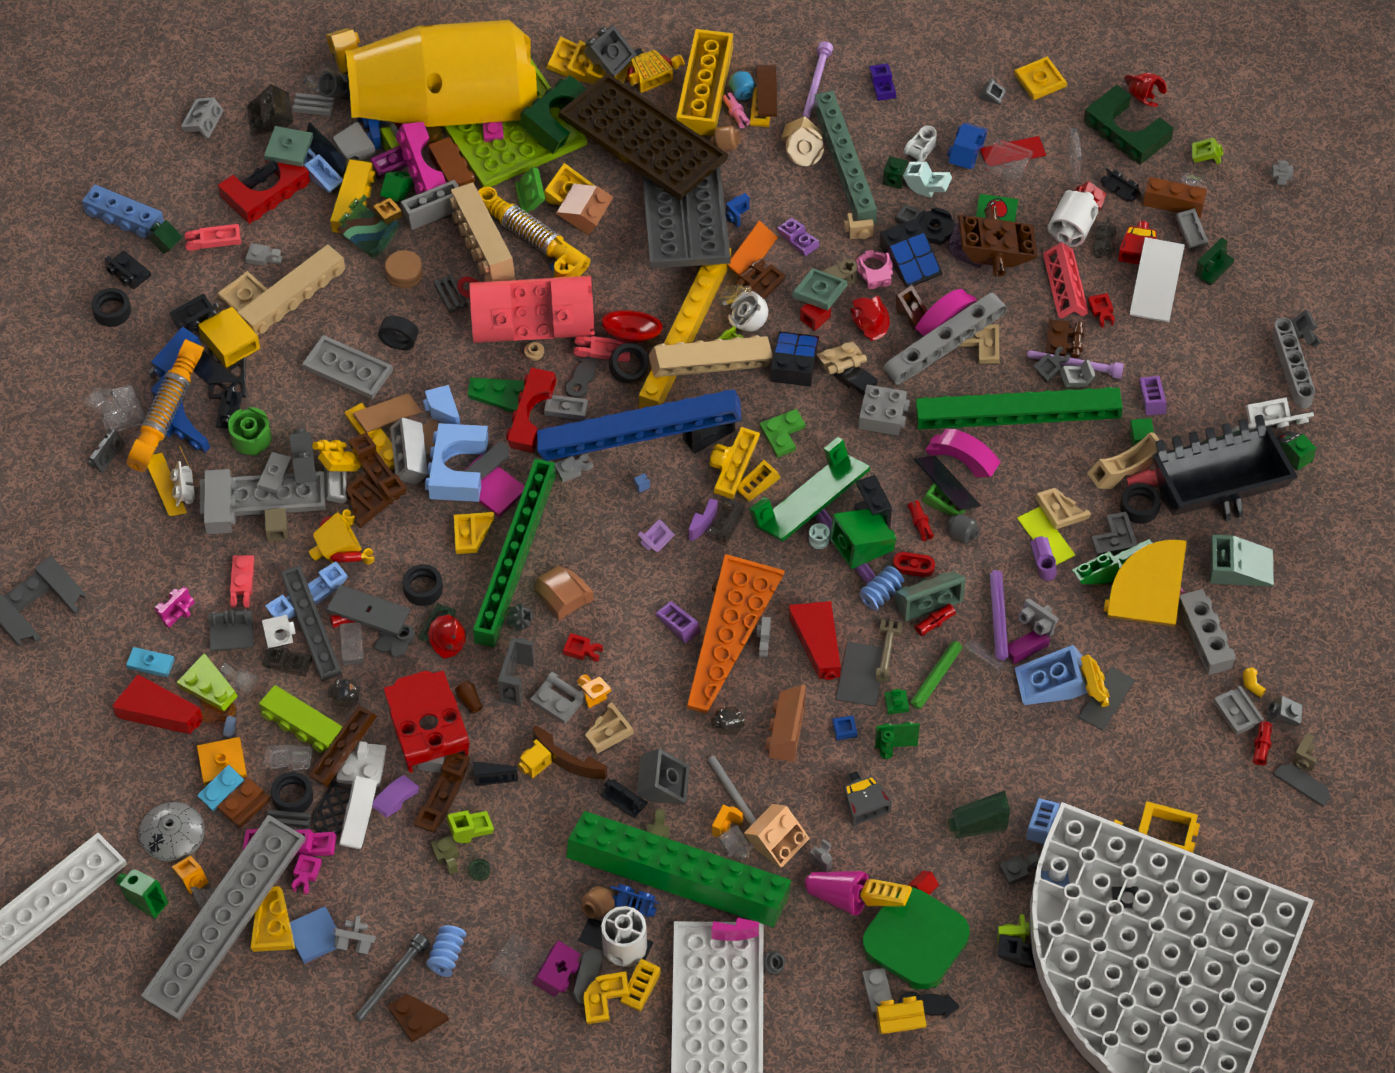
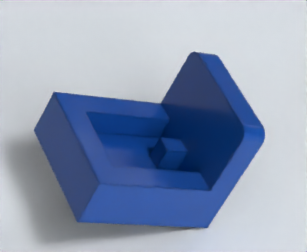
M746 193L736 196L726 203V219L736 227L740 226V214L750 209V198Z

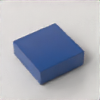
M854 716L832 719L836 740L857 737Z

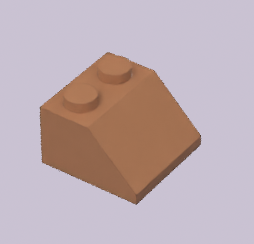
M573 184L556 214L589 235L597 226L613 196L598 186Z

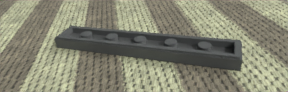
M298 565L281 571L282 580L321 681L342 675L301 566Z

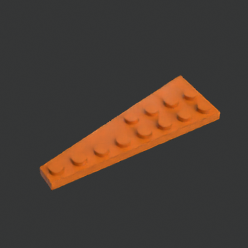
M728 554L724 555L686 708L708 713L783 578L785 570Z

